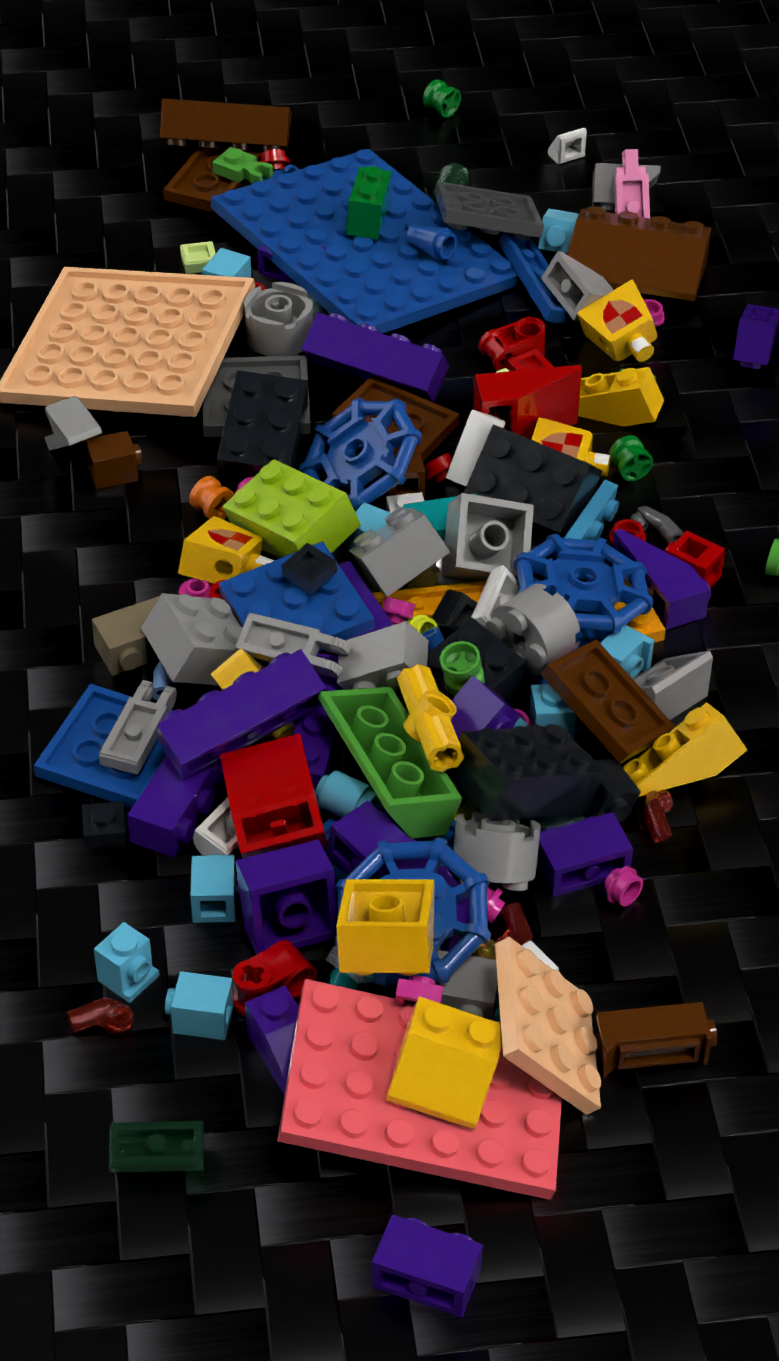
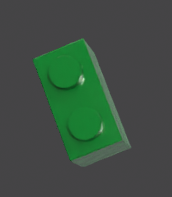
M359 166L348 203L346 235L379 239L389 204L392 171L382 170L375 166Z

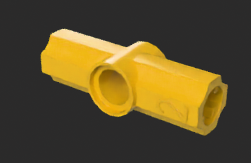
M417 664L411 668H404L397 677L400 691L409 712V716L403 723L404 729L413 739L421 743L430 769L444 772L450 768H457L464 759V755L451 719L457 712L456 706L447 696L439 692L429 667Z

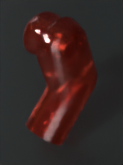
M653 790L644 797L643 815L654 843L663 842L672 837L665 812L671 810L673 799L667 790H660L659 792Z
M511 903L501 909V914L507 931L502 938L498 937L496 943L507 937L512 938L521 946L530 940L532 941V932L521 904Z
M107 997L67 1012V1018L74 1033L93 1025L114 1032H122L130 1028L134 1019L130 1007Z

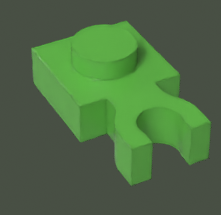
M232 147L228 148L212 162L214 174L238 183L246 179L253 184L254 182L263 181V176L269 179L273 177V165L266 162H257V156Z

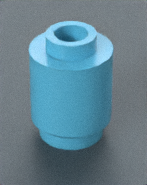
M337 770L333 771L329 776L324 775L315 791L319 808L340 818H343L367 800L377 809L380 803V799L373 791L372 786Z

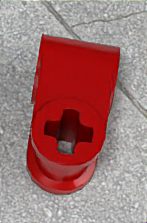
M526 317L504 327L492 329L486 332L480 339L478 344L479 351L482 355L489 357L493 361V368L496 371L506 368L507 359L533 349H537L545 356V324L538 318Z
M289 940L276 942L267 950L250 959L241 961L235 966L233 970V983L237 990L233 995V1006L236 1012L246 1017L245 1002L284 985L293 998L301 996L305 979L316 981L317 970Z

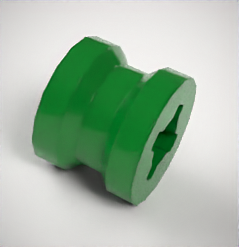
M439 79L432 81L427 86L423 95L424 106L430 110H436L444 118L452 116L461 102L460 91L454 87H447V84Z
M628 435L620 438L609 450V455H611L610 461L618 468L620 475L626 481H636L643 478L650 472L653 466L651 454L644 449L642 442L636 436Z

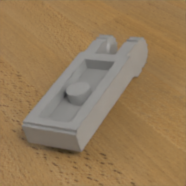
M249 613L234 649L238 651L242 648L253 658L268 662L282 653L288 652L292 654L302 649L318 674L338 678L342 667L332 660L316 657L319 648H322L330 653L347 656L351 645L346 640L323 634L318 629Z
M145 680L140 683L134 696L129 697L99 752L100 765L139 774L158 738L157 724L161 723L163 717L170 713L174 707L177 696L175 688L165 687L157 703L150 702L154 690L153 683Z

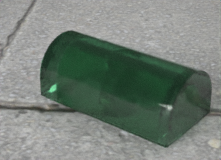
M203 1121L110 1123V1173L204 1171L205 1133Z

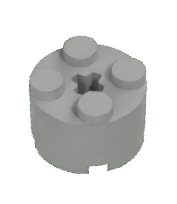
M275 282L272 283V288L261 290V286L247 294L244 300V314L248 350L265 356H298L302 352L301 348L313 323L312 299L310 300L307 297V291L304 288L292 283Z
M533 584L497 607L492 614L491 620L486 622L485 626L487 630L526 660L528 674L532 676L540 675L547 664L576 650L580 641L575 643V634L580 631V627L573 609L558 592L551 595L543 589L548 586L543 584Z
M482 811L473 812L472 820L465 821L463 813L456 817L453 851L476 871L485 873L490 882L502 883V887L508 890L524 891L528 889V881L533 880L536 876L541 825L533 820L530 821V827L519 824L520 819L490 821Z

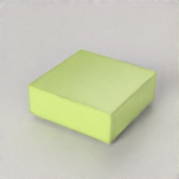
M212 241L180 245L181 258L186 274L202 272L205 265L216 254Z

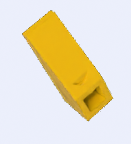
M650 367L627 368L621 372L609 374L597 373L590 377L581 378L578 416L623 427L655 422L664 398Z
M706 702L701 707L689 712L685 720L672 731L658 737L651 748L640 757L626 763L623 769L641 791L640 797L716 776L745 753L747 748L724 715Z

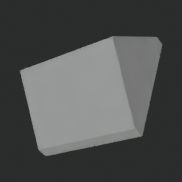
M709 650L665 658L636 676L633 680L667 718L671 720L707 697L713 656Z

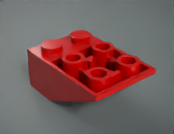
M581 365L475 374L474 410L504 420L506 422L504 429L528 439H532L539 417L572 426L578 422L582 367Z
M300 733L220 754L232 820L242 858L318 839L323 849L326 850L328 840Z

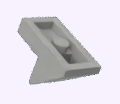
M76 396L45 407L46 415L54 433L44 437L49 451L70 446L102 433L98 423Z

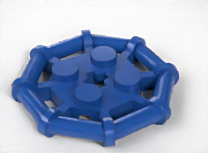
M357 398L352 401L351 406L327 423L317 425L314 429L316 432L305 461L299 465V471L320 480V473L326 471L328 477L324 483L337 489L339 487H346L350 490L351 494H347L353 508L357 511L364 502L370 504L397 484L403 485L406 481L405 473L415 448L422 441V434L418 429H415L406 412V405L401 400L393 399L390 402L364 401L362 398ZM368 415L377 416L376 418H371L373 422L365 421ZM395 421L400 431L390 434L387 428ZM328 444L330 446V449L328 451V454L326 455L324 450L326 448V445ZM400 447L395 459L393 451L395 448ZM361 448L362 452L356 456L355 452ZM382 473L385 474V475H384L383 477H381L379 480H377L376 482H374L373 484H371L369 487H367L366 489H364V486H365L367 483H369L370 481H372L373 479H375V478H376L377 476H379L380 474H382Z
M558 534L548 535L545 542L527 553L518 554L513 562V566L518 573L520 587L518 594L533 584H543L548 586L543 589L551 595L558 592L568 602L573 611L599 613V615L575 613L580 629L602 630L610 635L620 633L625 624L640 614L649 613L653 606V599L648 594L645 578L647 569L640 561H632L606 544L607 540L600 537L597 541L561 538ZM604 560H605L606 562H608L609 564H611L612 567H610V566H608L607 564L603 563ZM533 573L542 575L544 580L534 582ZM624 580H627L631 587L625 586ZM618 602L627 604L618 611L614 608V605Z
M437 837L435 841L386 843L385 840L376 843L377 848L345 879L337 881L335 891L338 892V916L346 879H370L384 864L389 875H385L380 879H434V938L430 973H418L412 976L428 977L435 982H439L441 985L448 983V977L481 944H488L491 932L488 930L487 887L490 885V881L485 873L476 871L447 846V840ZM429 859L426 867L423 869L398 870L394 860ZM442 863L463 881V884L453 888L448 885L445 879L437 874L440 864ZM469 897L470 923L465 924L457 921V902ZM454 935L462 937L442 959L439 958L437 952L441 949L440 945L447 938L450 940ZM336 936V937L334 938V941H335L336 946H337V948H338L337 936ZM399 973L372 974L377 979V984L383 987H387L391 983H398L399 978L409 980L410 977Z

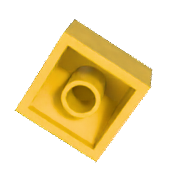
M346 879L336 925L339 972L355 973L358 975L399 973L405 976L430 973L434 938V879Z
M419 996L405 1030L386 1100L475 1129L502 1047L501 1023Z

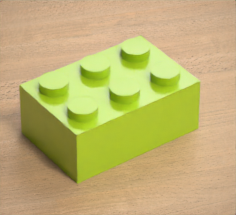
M275 459L264 466L254 478L242 489L238 490L222 506L230 523L261 536L264 541L262 550L279 559L297 552L306 543L315 545L322 541L330 553H332L361 526L346 492Z

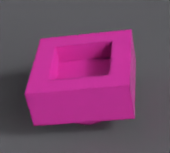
M410 976L409 980L398 979L395 1004L404 1006L405 1001L416 1003L419 996L442 1004L443 986L435 985L433 979L424 976Z

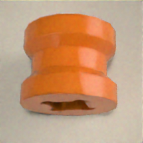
M206 476L200 479L192 488L189 503L196 510L203 511L208 519L213 516L225 519L227 515L222 506L235 494L229 488L221 487V483L215 477Z

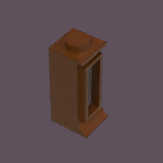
M703 1002L597 1012L596 1019L600 1033H594L597 1041L596 1051L603 1079L614 1068L621 1070L691 1063L702 1060L703 1065H708L710 1048L717 1045L716 1025L713 1019H707Z

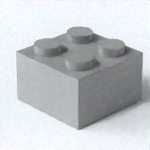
M466 493L458 495L448 504L445 545L450 553L443 557L442 577L471 582L485 581L493 569L504 565L518 580V573L513 566V562L518 554L527 553L531 549L534 505Z
M401 507L393 511L385 518L386 525L376 532L370 529L362 533L354 540L356 546L349 550L373 587L387 597L450 553L425 514L411 507L407 510Z
M166 593L161 594L141 627L172 682L218 686L219 684L212 677L211 673L237 652L234 647L242 631V627L225 600Z

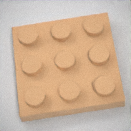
M507 937L495 944L503 1057L584 1114L588 1115L600 1109L599 1088L601 1087V1078L597 1071L595 1055L597 1041L593 1034L591 1017L593 1004L589 995L584 990L578 989L566 980L559 971L550 968L538 959L531 950L525 949L512 938Z

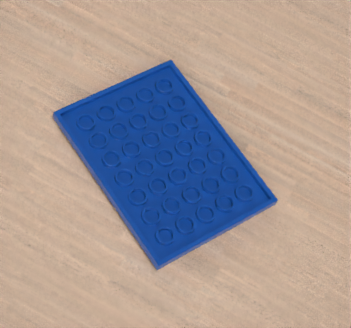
M370 149L359 150L350 155L336 157L324 163L310 165L301 170L284 173L275 178L254 182L252 185L228 190L225 193L211 197V209L253 246L259 248L262 245L272 253L273 258L271 261L300 287L304 288L327 311L345 317L349 323L360 326L361 323L372 325L382 334L522 285V281L510 261L505 259L470 229L459 230L449 227L448 223H444L439 205ZM359 166H375L382 170L392 171L389 204L378 240L346 235L348 203ZM417 224L420 226L449 228L457 238L455 252L448 259H434L415 245L407 242L406 234L409 227Z

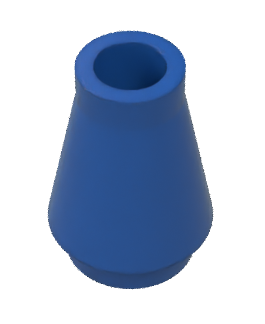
M413 224L409 227L406 234L408 243L415 245L436 260L450 258L457 246L455 234L445 227Z

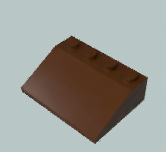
M162 99L160 138L168 139L167 145L186 146V141L190 140L199 141V147L218 148L219 142L231 143L230 147L248 151L249 145H262V152L281 149V147H288L292 111L289 107Z
M588 207L587 209H581L578 215L567 255L603 276L612 289H617L628 281L633 280L640 293L695 301L707 263L712 228L704 227L702 223L696 221H688L683 224L671 222L669 218L662 216L649 219L638 217V214L628 211L615 214L608 213L600 207Z

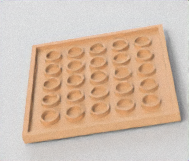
M64 267L0 380V403L48 406L76 396L86 409L196 417L243 318L244 300L247 294L256 288L254 278Z

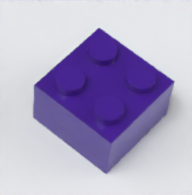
M319 839L235 860L244 929L256 955L281 940H289L296 948L334 939L337 936L338 905L334 868Z

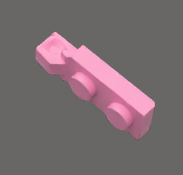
M638 149L624 150L622 152V167H616L614 176L616 214L628 211L638 214V217L650 219L649 174L646 173L645 166H638Z

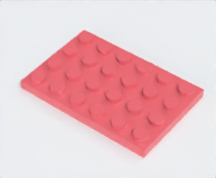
M305 979L299 1002L278 1142L551 1200L556 1191L562 1097L503 1057L502 1046L475 1129L387 1101V1093L405 1030L416 1003L405 1001L404 1006L395 1004L394 998Z

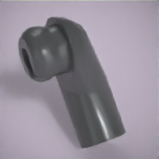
M648 506L637 508L638 512L630 517V520L637 521L642 525L643 531L651 525L668 544L672 541L676 542L684 534L668 516Z

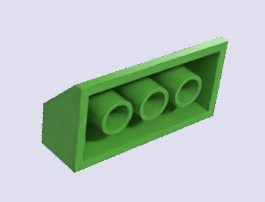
M392 687L320 692L318 696L319 701L384 808L403 831L412 839L447 835L462 797L445 771L439 772L430 769L421 743L413 739L404 729L403 723L409 714Z

